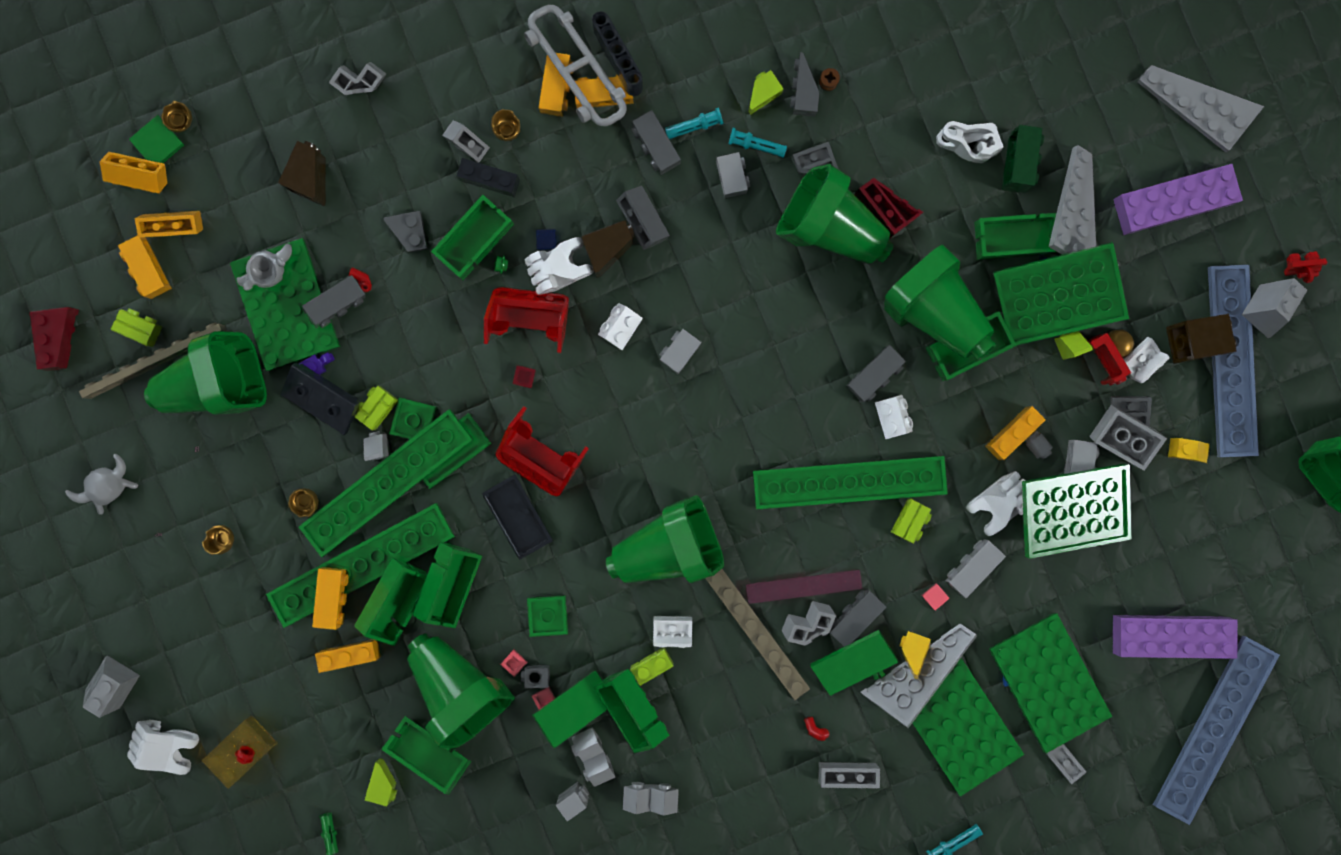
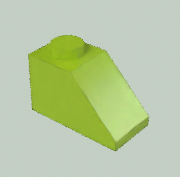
M771 70L767 73L763 71L755 77L756 80L748 111L750 115L783 93V87Z
M1079 331L1063 334L1054 339L1063 360L1077 357L1093 350L1092 346Z
M379 758L375 762L365 801L388 806L391 801L395 800L397 790L395 789L396 781L384 759Z

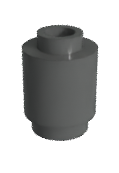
M1037 430L1025 440L1027 442L1026 446L1037 459L1040 457L1045 459L1052 453L1050 450L1053 447L1043 434Z

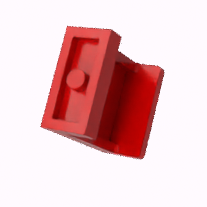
M1104 333L1087 340L1109 374L1107 378L1100 381L1101 384H1109L1111 386L1115 383L1118 385L1126 381V376L1132 372L1109 334Z

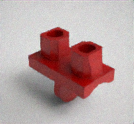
M1317 251L1307 253L1304 256V261H1301L1300 254H1290L1286 259L1288 267L1284 270L1285 276L1297 275V278H1302L1305 283H1311L1314 277L1319 276L1322 266L1328 264L1326 258L1320 259Z

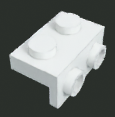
M618 303L611 310L608 320L602 324L598 335L623 350L643 318L628 307Z
M1147 337L1124 361L1132 372L1128 375L1130 379L1144 383L1170 357L1168 354L1160 351L1152 338Z
M902 395L875 402L885 439L913 431V422L907 413V401Z
M654 616L653 646L661 648L692 647V617Z

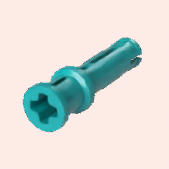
M715 108V111L706 114L700 113L697 118L666 127L665 131L667 137L671 139L701 128L707 130L710 126L722 125L723 119L719 108Z
M732 128L728 142L729 145L736 144L743 146V149H749L750 147L784 158L787 149L786 145L752 136L751 132L744 133L737 131L736 128ZM760 144H763V145H766V146H770V147H773V148H775V149L768 148V147H765V146H761Z
M975 824L948 842H940L939 846L931 851L927 850L926 853L927 855H953V852L982 836L983 833L979 826Z

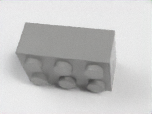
M1113 405L1109 407L1089 436L1095 443L1144 471L1167 440L1160 432Z

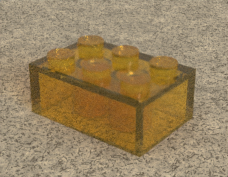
M250 716L214 748L202 762L229 789L278 743L253 716ZM241 746L251 747L255 751L253 762L247 764L239 763L235 756L236 750H239Z

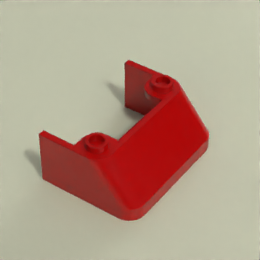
M503 287L494 289L484 316V344H488L491 333L502 335L508 331L509 327L546 331L548 339L558 342L557 352L561 353L565 339L569 298L563 294L555 293L538 295L536 291Z
M523 406L508 425L496 451V457L501 463L553 496H559L578 469L589 448L585 447L579 456L575 452L570 451L565 452L563 456L559 455L531 437L533 432L531 425L527 421L522 420L527 409Z

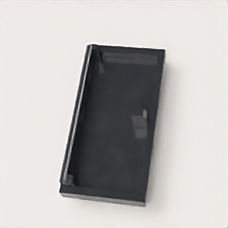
M294 363L291 366L281 392V396L289 399L342 435L348 433L360 404L359 400L307 366L299 365L298 363Z
M516 474L482 493L484 500L519 560L553 541Z

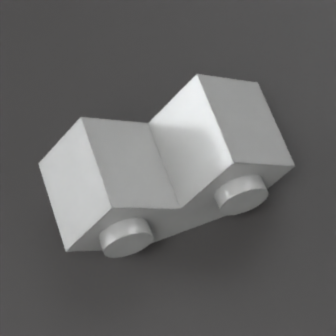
M372 62L365 65L359 76L343 65L338 68L329 83L344 95L372 92L377 89L386 73Z
M812 601L806 618L788 614L782 632L788 642L807 645L812 642V639L821 634L824 636L830 633L836 614L830 605Z
M593 727L572 737L574 745L571 748L574 755L579 756L583 761L585 767L583 774L587 782L590 781L596 787L615 778L608 755H605L601 746L602 742Z
M632 782V785L624 786L623 810L634 814L651 811L663 816L677 813L679 789L671 787V784L668 783L655 785Z

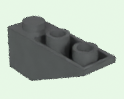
M800 52L799 58L795 59L794 70L797 71L796 78L793 77L792 89H795V96H791L790 108H793V115L815 117L818 112L819 90L806 58Z

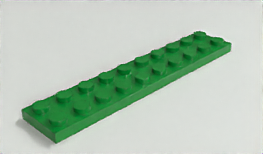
M448 409L301 524L299 529L318 554L324 557L474 439L451 409Z
M945 456L753 471L756 509L948 494Z
M435 503L267 593L266 596L283 628L314 612L319 568L346 569V574H348L349 578L344 594L347 595L381 577L392 558L407 563L437 547L440 542L444 543L452 539L455 535L438 503Z

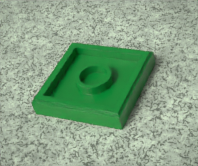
M159 115L129 138L146 160L164 163L185 145L173 131H170L163 124L162 118Z
M399 397L389 434L410 440L434 421L437 407Z
M566 595L527 598L529 637L568 634Z

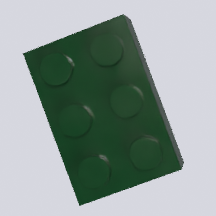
M1018 125L1009 134L1001 190L1025 193L1038 183L1039 173H1037V166L1040 165L1042 154L1039 151L1040 146L1044 142L1043 128Z

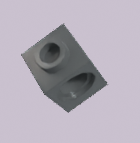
M527 665L525 671L521 672V682H525V688H548L550 685V665ZM537 672L540 675V680H532L530 674Z

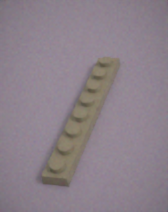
M219 323L209 324L204 331L193 332L185 340L174 341L171 343L172 346L167 349H158L150 357L139 358L137 363L132 366H123L119 369V372L107 374L102 377L103 380L97 383L91 382L86 384L85 388L80 390L79 393L82 398L92 399L188 352V345L192 339L214 331L228 332L225 325Z
M721 569L714 576L706 578L794 700L810 690L807 683L724 570Z

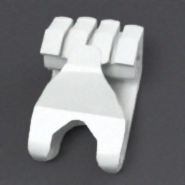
M951 121L936 136L937 144L940 147L954 151L961 158L974 163L988 161L991 157L999 154L1003 148L997 127L993 123L966 125ZM942 136H943V138H944L945 140L950 141V142H948V143L944 142V141L942 140ZM972 142H977V143L973 146V147H975V148L971 151V149H970V147L968 146V144H969V143H972Z
M575 237L569 239L547 253L546 251H537L525 258L527 267L531 266L527 269L529 276H534L531 278V283L533 286L538 285L535 288L538 295L560 290L594 272L593 267L589 264L577 266L573 263L572 257L574 252L583 247L582 238Z
M1016 471L1002 476L966 506L970 513H975L979 510L992 513V520L984 527V533L987 536H992L1006 527L1008 521L1017 514L1023 515L1022 481L1025 480H1019L1021 477Z
M138 721L135 727L136 730L132 733L133 740L129 743L130 750L127 754L128 759L136 769L165 771L179 775L190 772V760L183 758L178 749L194 748L199 741L197 734L181 729L160 732L161 721Z

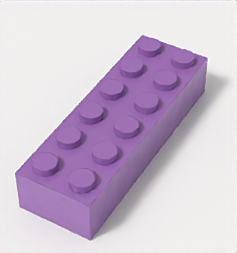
M1233 164L1125 193L1113 199L1123 235L1228 207L1243 201Z
M1113 615V654L1120 657L1237 659V619L1214 616Z

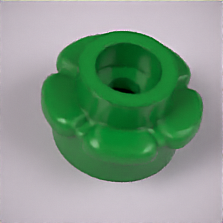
M504 255L502 257L496 256L494 271L502 274L503 271L507 270L508 260L505 259Z

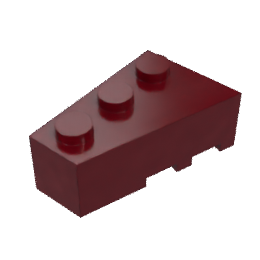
M872 178L860 187L854 195L889 230V239H891L917 219L923 211L915 209L908 204L907 200H902L893 193L894 191L877 179Z
M63 307L30 312L37 370L67 369L72 346L70 342L72 333L75 331L74 322L79 309Z

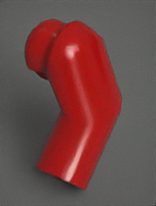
M352 267L348 276L352 275L354 279H357L363 292H369L372 288L369 276Z
M813 716L804 719L811 737L819 741H825L829 737V731L826 728L820 729L816 727Z

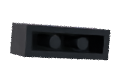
M462 158L457 173V178L462 182L514 198L520 182L517 174Z

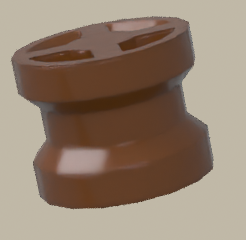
M827 68L822 72L819 85L823 90L832 91L837 87L840 80L838 71L833 68Z

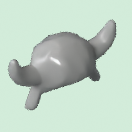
M285 244L276 254L265 250L252 255L246 265L247 274L237 277L238 285L247 291L254 285L261 288H269L278 284L283 278L285 262L292 254L291 245Z
M114 454L113 457L116 461L114 470L98 468L91 471L84 480L85 492L77 494L66 490L65 493L68 498L77 503L92 501L100 515L104 513L102 505H107L114 501L125 487L136 489L138 484L122 478L126 472V465L119 455Z

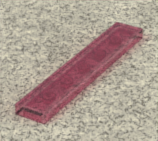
M859 569L746 584L748 604L862 589Z

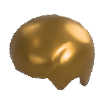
M173 101L165 106L161 116L163 124L170 131L174 132L187 130L193 120L188 107L177 101Z
M499 110L492 117V131L500 140L511 141L520 133V120L511 110Z
M1121 329L1113 330L1109 333L1122 358H1126L1133 351L1134 341L1132 336Z
M301 488L293 491L289 497L288 505L290 510L298 517H310L318 508L319 500L312 490Z
M224 525L213 526L206 531V538L202 541L204 550L211 555H221L228 552L234 542L233 532Z

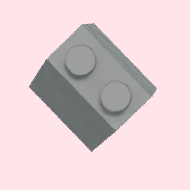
M1295 278L1261 284L1242 313V316L1267 338H1271L1290 321L1307 289Z
M106 656L85 689L83 708L99 718L119 709L140 675L111 657Z

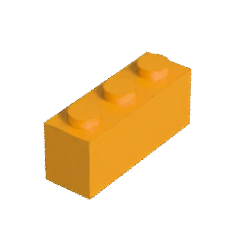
M556 53L565 67L573 63L571 62L570 55ZM547 55L539 111L542 114L563 117L564 111H567L568 108L566 93L570 92V87Z
M617 75L616 77H609L616 89L621 87L624 90L626 97L623 100L625 103L634 104L633 96L626 92ZM582 77L575 81L592 107L617 105L612 100L609 91L599 77L597 79ZM575 96L576 107L579 108L582 105Z
M108 152L100 160L102 178L105 182L146 190L152 193H160L167 185L166 168L163 163Z
M200 211L142 214L134 218L138 238L198 234L203 230Z
M137 235L118 245L120 249L119 255L129 267L128 273L135 279L138 285L136 286L137 291L141 296L152 299L172 289L145 237L138 238Z
M1033 406L1025 407L985 447L998 460H1005L1045 419Z
M328 567L318 569L312 627L336 630L343 625L345 614L342 613L343 605L346 604L347 598L346 594H344V589L348 584L349 578L348 574H346V569Z
M372 639L321 650L315 654L318 672L321 673L376 661L381 658L378 641Z

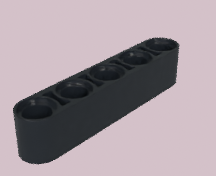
M602 11L596 12L592 16V24L597 40L626 92L631 96L640 95L643 91V79L640 70L608 14Z

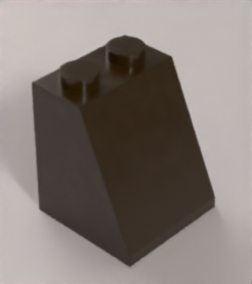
M297 141L278 184L292 193L325 206L326 158L320 153L321 150L316 148V145L308 141L304 143Z
M625 220L581 236L597 278L601 277L633 245L632 239L635 238V234L631 224L627 225Z
M1229 314L1187 320L1166 327L1173 364L1237 352Z

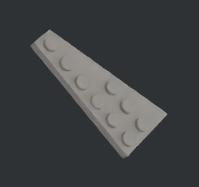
M1153 65L1148 67L1137 81V83L1225 152H1228L1264 108L1262 105Z
M1079 145L1072 148L1049 243L1050 248L1062 255L1096 246L1092 154Z
M958 624L942 635L939 640L930 644L918 679L913 677L905 661L894 668L891 673L882 679H878L875 684L867 689L865 688L860 693L898 722L909 728L977 635L962 624Z

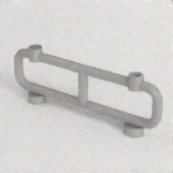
M546 5L531 13L528 18L530 30L524 33L525 39L531 47L540 43L582 105L576 109L579 119L583 123L592 119L599 126H608L624 117L627 111L626 103L623 100L626 97L624 90L621 87L617 89L614 87L571 23L574 21L570 12L563 13L555 5ZM547 13H554L560 25L566 29L584 57L565 67L535 24V21ZM589 63L609 91L612 100L619 106V110L607 118H600L570 73Z

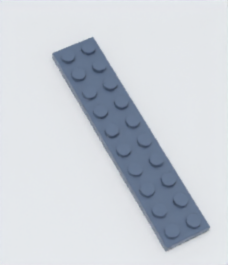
M1249 265L1208 267L1210 317L1229 314L1237 352L1212 357L1217 457L1259 456L1252 324L1242 316L1251 300Z
M1242 635L1237 645V659H1230L1156 797L1153 803L1155 807L1188 825L1191 824L1279 658V654Z

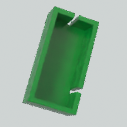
M482 195L431 252L464 281L473 271L474 267L472 265L474 263L478 265L512 228L514 223L488 198Z
M1057 213L1039 214L1037 216L1032 214L979 218L974 222L975 239H979L976 243L977 260L1056 254L1057 251L1050 248L1049 243Z
M999 311L986 317L994 329V333L990 338L996 343V346L980 361L973 355L965 359L938 341L925 347L932 362H937L938 364L935 368L942 382L1017 346Z
M440 542L434 556L436 562L431 564L413 616L427 624L456 628L482 555L468 548Z
M392 558L354 627L365 637L395 646L403 630L392 620L394 618L401 626L406 627L415 610L428 574L421 568Z
M629 669L608 676L594 687L634 753L653 749L669 736L665 724L661 720L658 721L655 708L649 703L644 690L639 687L634 674Z
M404 716L395 729V732L401 734L400 738L391 735L381 750L444 794L449 795L472 761L453 748L440 749L425 728Z

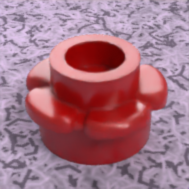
M241 746L239 750H236L235 756L239 763L247 764L253 762L255 751L251 747Z

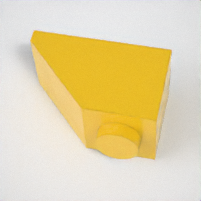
M1170 438L1168 457L1207 463L1210 444L1189 439Z
M908 631L907 636L903 635L900 647H902V654L913 677L918 679L931 644V639Z

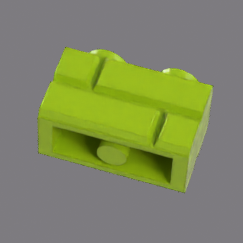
M128 308L127 311L119 310L111 330L143 345L153 347L162 329V326L156 324L157 320L146 316L144 319L139 316L140 312Z
M381 386L372 387L367 393L368 399L364 403L361 402L359 404L357 413L354 416L371 430H376L398 403V399Z
M908 498L891 533L910 543L918 542L923 534V531H921L923 525H927L931 519V509Z
M660 648L640 660V662L631 665L630 669L641 686L672 668L674 663L666 649Z

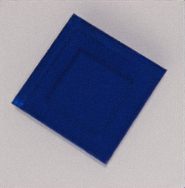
M555 229L536 230L537 250H553L556 248Z

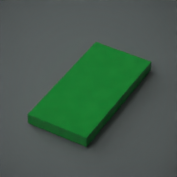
M470 413L466 414L459 421L474 440L423 479L429 489L492 444Z
M877 630L811 663V668L831 696L897 664L898 659L880 631Z
M596 671L587 675L532 715L552 748H556L607 710L594 689L602 681Z

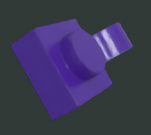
M329 352L320 358L314 354L299 363V365L303 364L321 375L326 372L324 366L334 361L335 358Z

